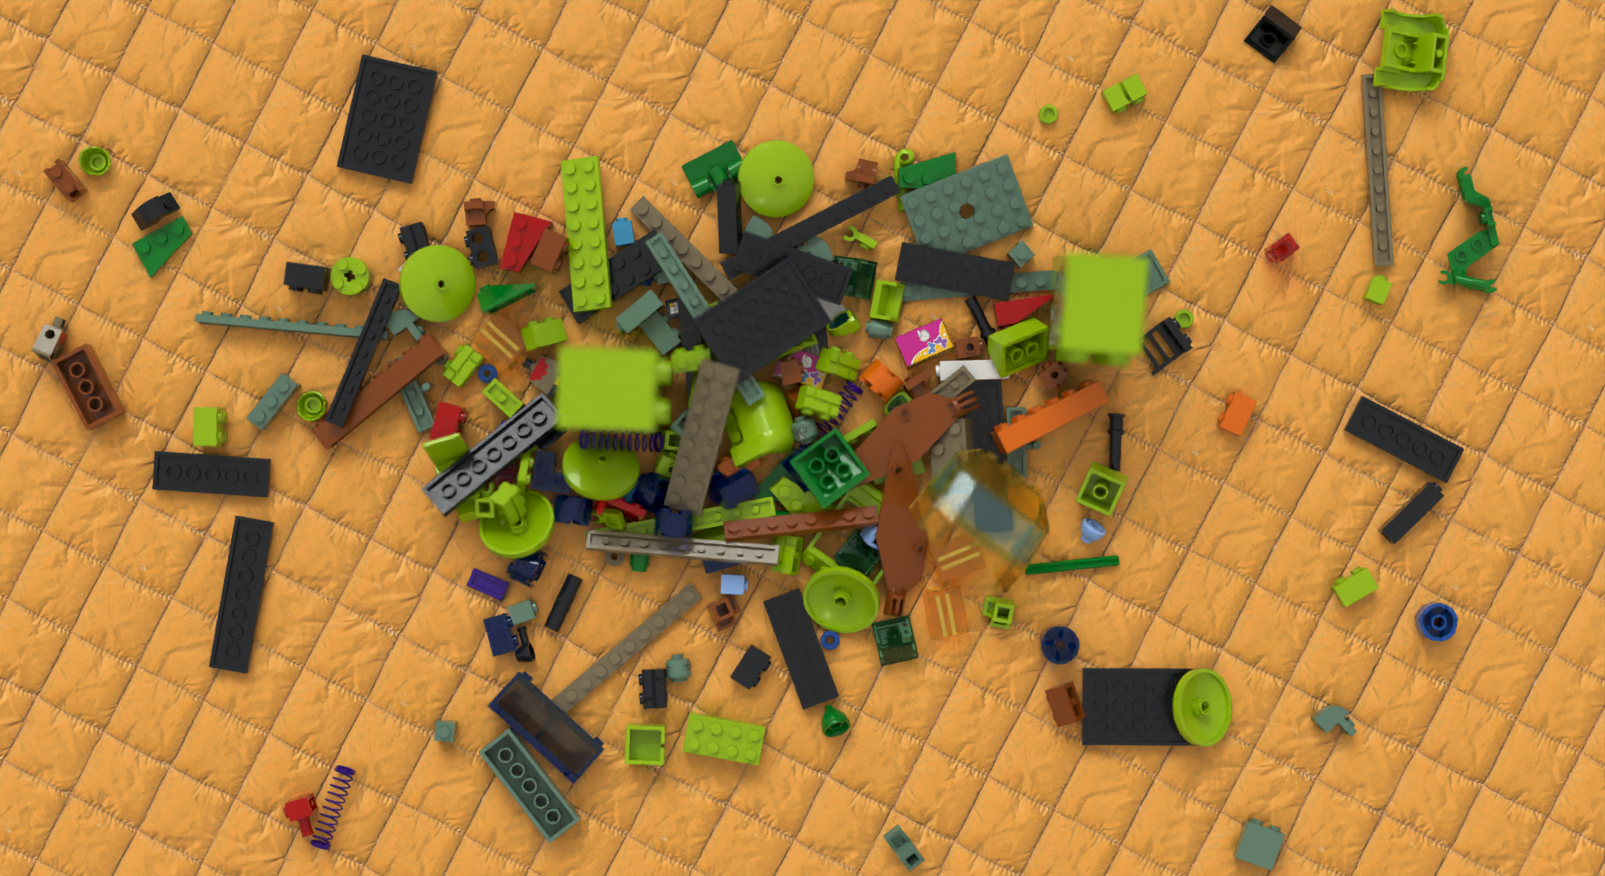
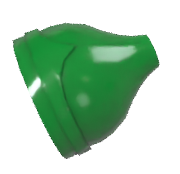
M827 705L821 719L823 734L826 737H836L845 733L851 726L849 719L842 711L835 709L832 705Z

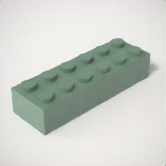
M512 726L479 751V754L549 844L581 819V815Z

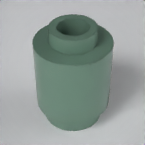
M871 318L870 322H866L865 333H868V337L886 340V338L891 339L892 323Z

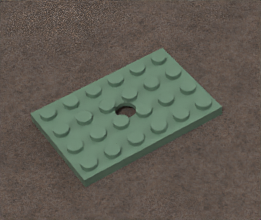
M1008 154L1001 155L899 196L917 245L965 253L1034 226ZM970 204L973 206L974 213L970 218L961 217L959 210L962 205Z

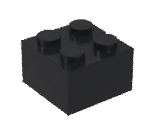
M286 262L283 285L289 286L288 289L292 291L303 292L304 289H308L307 292L322 295L323 291L328 292L331 269L322 266Z

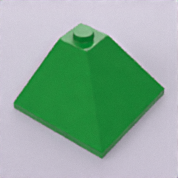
M534 283L493 286L488 284L479 289L480 293L477 294L482 312L491 315L540 290V288Z
M837 428L789 461L823 509L870 475Z

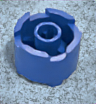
M1429 602L1418 610L1414 620L1418 632L1423 637L1433 641H1445L1455 634L1458 617L1450 606L1439 602ZM1435 618L1440 619L1437 621L1438 625L1433 624Z

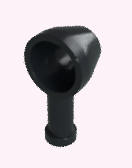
M524 626L517 628L522 646L515 651V656L518 662L528 663L535 661L536 657L534 648L529 643L526 632L527 628Z

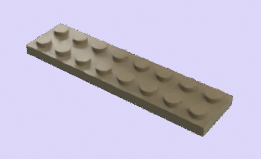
M702 359L664 505L694 515H702L741 369L709 359Z

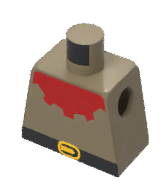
M55 316L51 326L48 324L43 325L32 348V352L35 355L49 362L60 357L67 339V334L63 331L66 320Z
M540 356L537 362L527 357L522 367L531 372L528 380L554 399L558 391L559 362L544 356Z

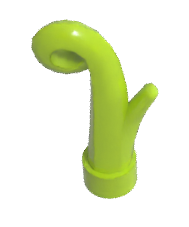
M910 149L900 150L894 158L893 174L896 184L898 168H902V165H911L914 161L915 156ZM904 155L909 156L907 161L902 160ZM899 188L900 193L896 195L898 212H905L899 196L907 193L908 190L907 188Z

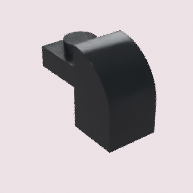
M171 192L146 201L131 215L142 231L157 224L163 217L178 211L180 207Z

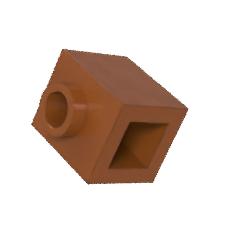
M978 336L954 340L957 359L980 356V351H984L982 340H978Z
M793 356L782 358L783 362H780L779 366L783 385L802 382L801 374H805L803 363H799L798 359L794 360Z

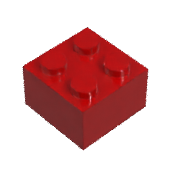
M439 401L429 439L437 440L459 433L462 437L463 431L460 429L467 420L468 412H465L466 408Z

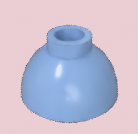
M1084 518L1080 526L1081 539L1085 543L1090 544L1092 541L1100 540L1105 536V528L1099 522L1091 518Z

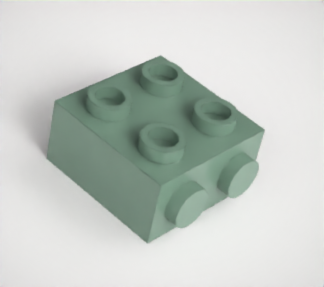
M1252 818L1251 821L1246 819L1233 856L1272 871L1285 834L1280 832L1281 828L1270 824V827L1262 825L1263 821Z

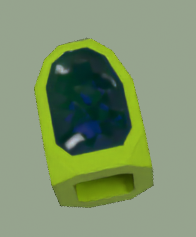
M847 310L831 320L832 322L827 326V331L832 336H845L849 333H855L862 326L856 315L851 310Z

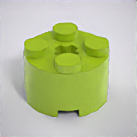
M345 257L334 264L331 270V281L338 292L347 296H358L369 289L372 282V273L364 261L355 257ZM352 272L355 275V279H351V282H349L350 279L347 277Z

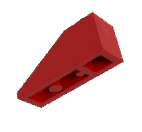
M1052 295L994 303L997 327L1001 326L1002 330L1013 326V324L1018 323L1050 300Z

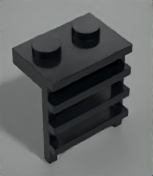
M1165 318L1142 336V341L1148 337L1165 360L1163 364L1159 365L1142 342V350L1156 367L1151 372L1152 375H1155L1180 355L1193 348L1190 345L1192 343L1191 339L1186 333L1182 334L1179 330L1181 326L1175 318ZM1156 330L1175 354L1170 359L1151 335Z

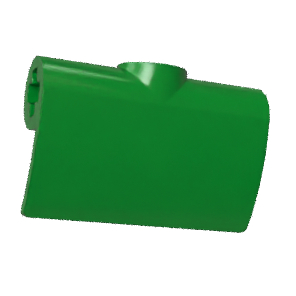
M730 140L682 165V169L699 199L714 190L717 191V185L723 179L736 180L739 166L743 159L734 142Z

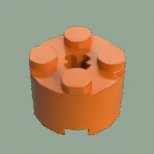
M877 358L859 377L885 403L904 384L897 375Z

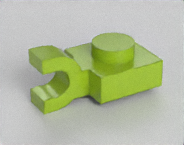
M852 225L849 226L848 229L853 231L854 235L852 237L844 235V240L853 241L856 239L860 242L859 246L867 251L870 248L872 250L875 249L877 241L858 232Z

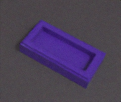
M474 568L466 586L502 601L509 582Z

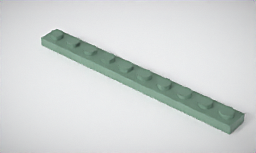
M661 232L646 241L645 244L692 318L694 319L708 310L710 307L664 234ZM750 375L736 385L748 406L765 397L764 392L753 375Z
M1053 270L1014 273L1010 293L1052 290ZM897 282L905 285L902 301L978 296L914 283Z
M202 311V314H196L195 322L198 324L359 338L364 327L362 325H355V328H347V324L336 323V326H328L326 322H317L316 325L309 324V321L297 320V323H291L290 319L285 318L271 321L270 317L259 316V319H252L250 315H240V318L232 317L233 314L221 313V316H215L213 312ZM384 331L381 340L389 341L390 333Z

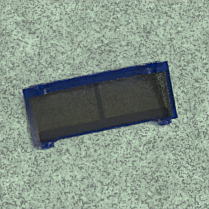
M519 671L489 703L488 707L499 714L505 722L574 784L605 750L602 747L604 743L597 736L593 739L531 682L533 678L527 672L521 673Z

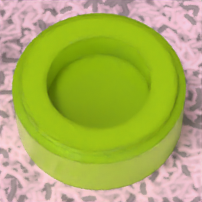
M1045 105L1039 111V119L1044 124H1052L1058 118V111L1052 105Z
M1179 310L1174 315L1181 329H1186L1193 324L1194 317L1189 310Z

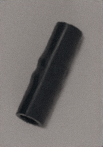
M568 573L546 620L545 627L556 632L560 631L583 579Z

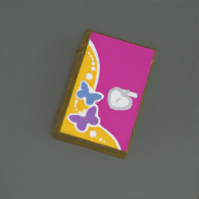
M942 317L894 337L907 370L955 350Z
M800 351L791 355L794 357V360L798 359L799 363H803L805 374H801L802 382L792 385H810L823 389L827 373L815 368L818 359H820L819 355L806 351ZM781 359L776 363L772 378L783 382L779 363L783 362Z

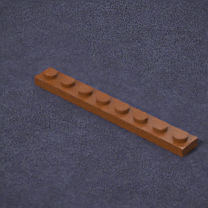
M877 505L725 521L723 525L725 542L871 527L877 526L879 518Z

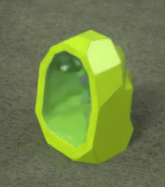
M902 389L884 405L883 413L887 416L895 407L912 399Z

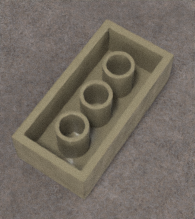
M972 418L956 419L930 447L933 498L977 495Z

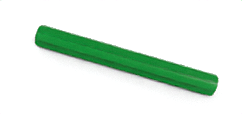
M1114 555L1026 564L1024 570L1026 575L1118 566L1119 557Z

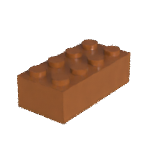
M84 344L51 361L86 430H94L126 413L90 344Z

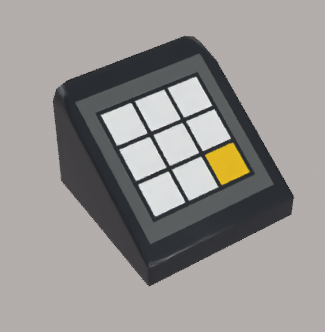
M677 298L665 301L669 320L679 318Z

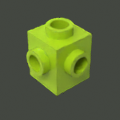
M662 449L654 464L655 472L661 474L666 479H671L677 451Z

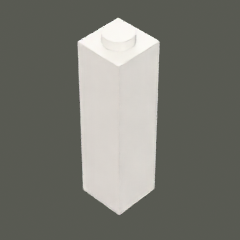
M992 360L939 361V365H936V377H939V381L946 380L963 365L976 380L1010 379V375L1004 378L999 376Z

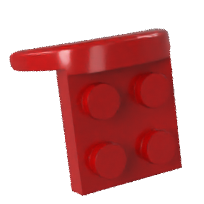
M622 497L612 500H596L593 511L597 508L596 513L598 515H601L605 508L622 510L624 517L636 522L641 521L646 513V510L642 509L643 506L637 503H632V505L626 503ZM591 514L590 520L594 521L597 516Z

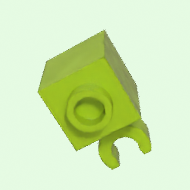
M494 482L489 483V489L485 486L481 488V496L475 498L476 517L494 518L498 515L490 497L494 493L492 492L495 489Z

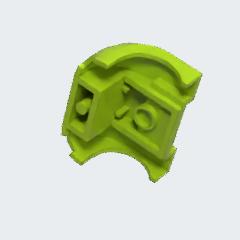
M1395 9L1381 10L1379 29L1384 30L1380 67H1375L1373 86L1402 92L1436 90L1440 82L1444 80L1449 44V28H1446L1445 21L1443 20L1444 16L1438 13L1417 15L1401 13Z
M756 380L765 397L750 406L747 405L737 387L735 388L725 426L733 447L729 450L735 467L745 468L751 461L773 453L787 454L794 449L792 447L794 436L791 430L793 420L781 388L772 382Z

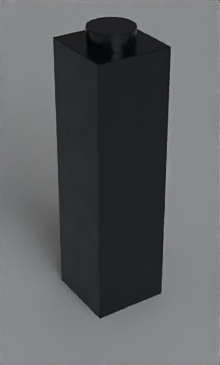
M723 179L717 185L719 253L736 254L742 238L741 182H734V179Z
M1426 482L1378 531L1391 544H1396L1444 497L1441 493L1442 488L1435 482L1433 484Z

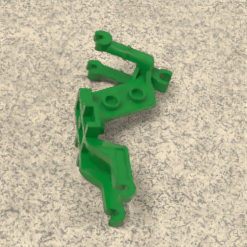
M1463 167L1456 173L1463 204L1481 209L1478 219L1480 226L1484 225L1486 230L1477 232L1447 253L1451 274L1448 271L1441 270L1440 274H1445L1447 280H1438V283L1482 290L1484 293L1490 294L1497 291V287H1490V284L1495 283V279L1482 280L1476 277H1467L1465 274L1469 265L1500 245L1495 227L1496 221L1493 218L1490 199L1475 191L1471 175H1464L1468 168Z

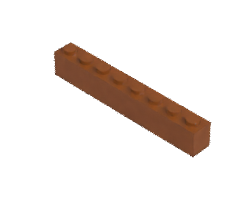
M425 334L417 341L418 345L414 348L411 346L402 353L404 356L399 360L396 358L388 364L389 368L385 372H378L373 377L374 381L370 384L367 382L361 386L344 429L324 421V418L315 424L316 428L312 432L325 449L335 446L448 353L434 335L427 336Z

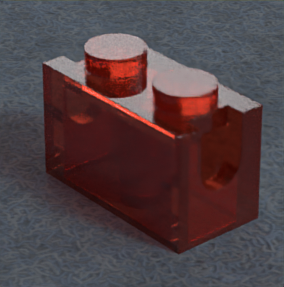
M1288 232L1264 249L1266 251L1265 256L1271 263L1278 264L1300 247Z

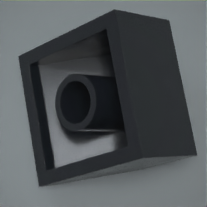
M1270 5L1244 41L1275 63L1296 38L1302 27L1273 5Z

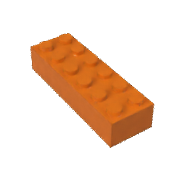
M1087 379L1078 384L1079 388H1069L1061 392V397L1049 398L1044 401L1045 405H1036L1028 409V414H1018L1010 419V423L1003 422L993 427L994 431L990 432L999 452L1009 453L1109 402L1100 381Z

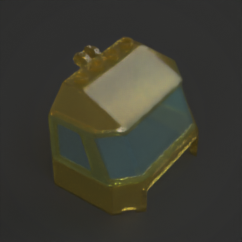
M983 449L955 452L909 507V510L916 525L922 531L927 530L931 534L930 539L934 543L950 525L1001 563L993 572L998 580L994 588H1000L1002 592L1007 593L1025 571L1050 531L1045 502L1040 494L1042 491L1034 484L1032 486L1027 484V479L1016 468L1012 469L1007 461H1004L1002 464L997 461L998 457L990 450L988 452Z

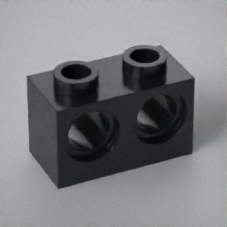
M487 225L466 231L467 236H464L466 247L471 249L472 254L469 255L471 266H475L476 269H482L500 264L490 226ZM476 234L483 235V241L480 244L474 242ZM482 252H486L488 260L482 263L479 261V255Z

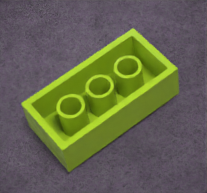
M690 711L683 752L759 765L766 725Z

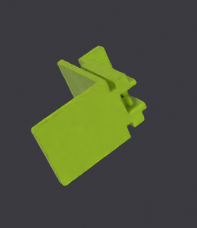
M459 433L422 444L423 449L436 467L437 476L470 450ZM480 490L457 508L458 517L463 523L481 518L476 517L475 498L481 496Z

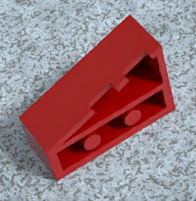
M514 212L500 268L521 274L533 256L545 228L550 229L553 222Z

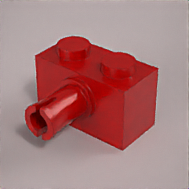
M314 793L305 794L287 801L285 807H283L285 817L289 818L290 822L298 821L302 837L314 834L309 819L310 816L319 811Z

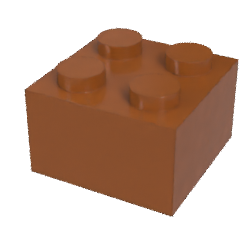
M545 228L530 264L551 274H555L556 271L559 272L563 265L561 261L563 254L567 255L570 244L568 243V238Z

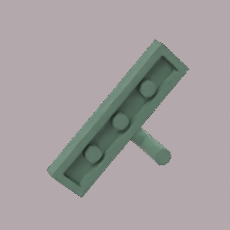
M416 378L401 391V394L418 433H421L433 427L435 418L424 393L432 390L434 385L431 382H427L420 386Z
M1006 407V422L1010 423V419L1018 414L1026 415V407ZM1031 441L1007 453L1008 484H1027L1026 449H1039L1041 447L1039 441Z

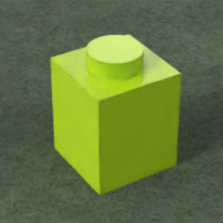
M1381 275L1370 277L1362 299L1379 306L1384 305L1392 283L1387 281L1388 278Z

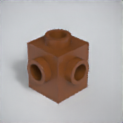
M1049 360L1041 366L1042 370L1037 373L1049 390L1055 386L1057 388L1062 386L1066 382L1065 378L1068 377L1065 373L1068 369L1061 361L1057 363L1056 360L1052 362ZM1056 371L1057 374L1052 377L1051 373Z

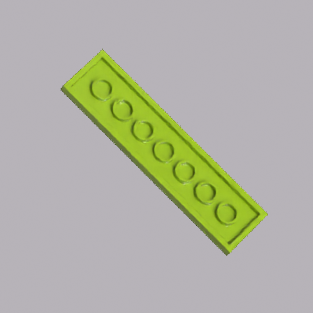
M591 156L561 161L568 243H570L568 252L573 310L575 313L613 308L600 157Z

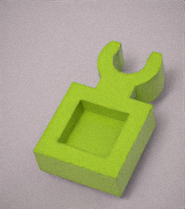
M595 508L591 513L597 516L594 520L596 524L605 523L607 528L623 530L626 526L622 510L605 508L603 513L598 515L596 513L597 508Z

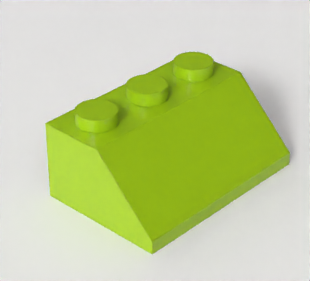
M1034 317L988 336V353L1001 378L1047 360L1048 326Z

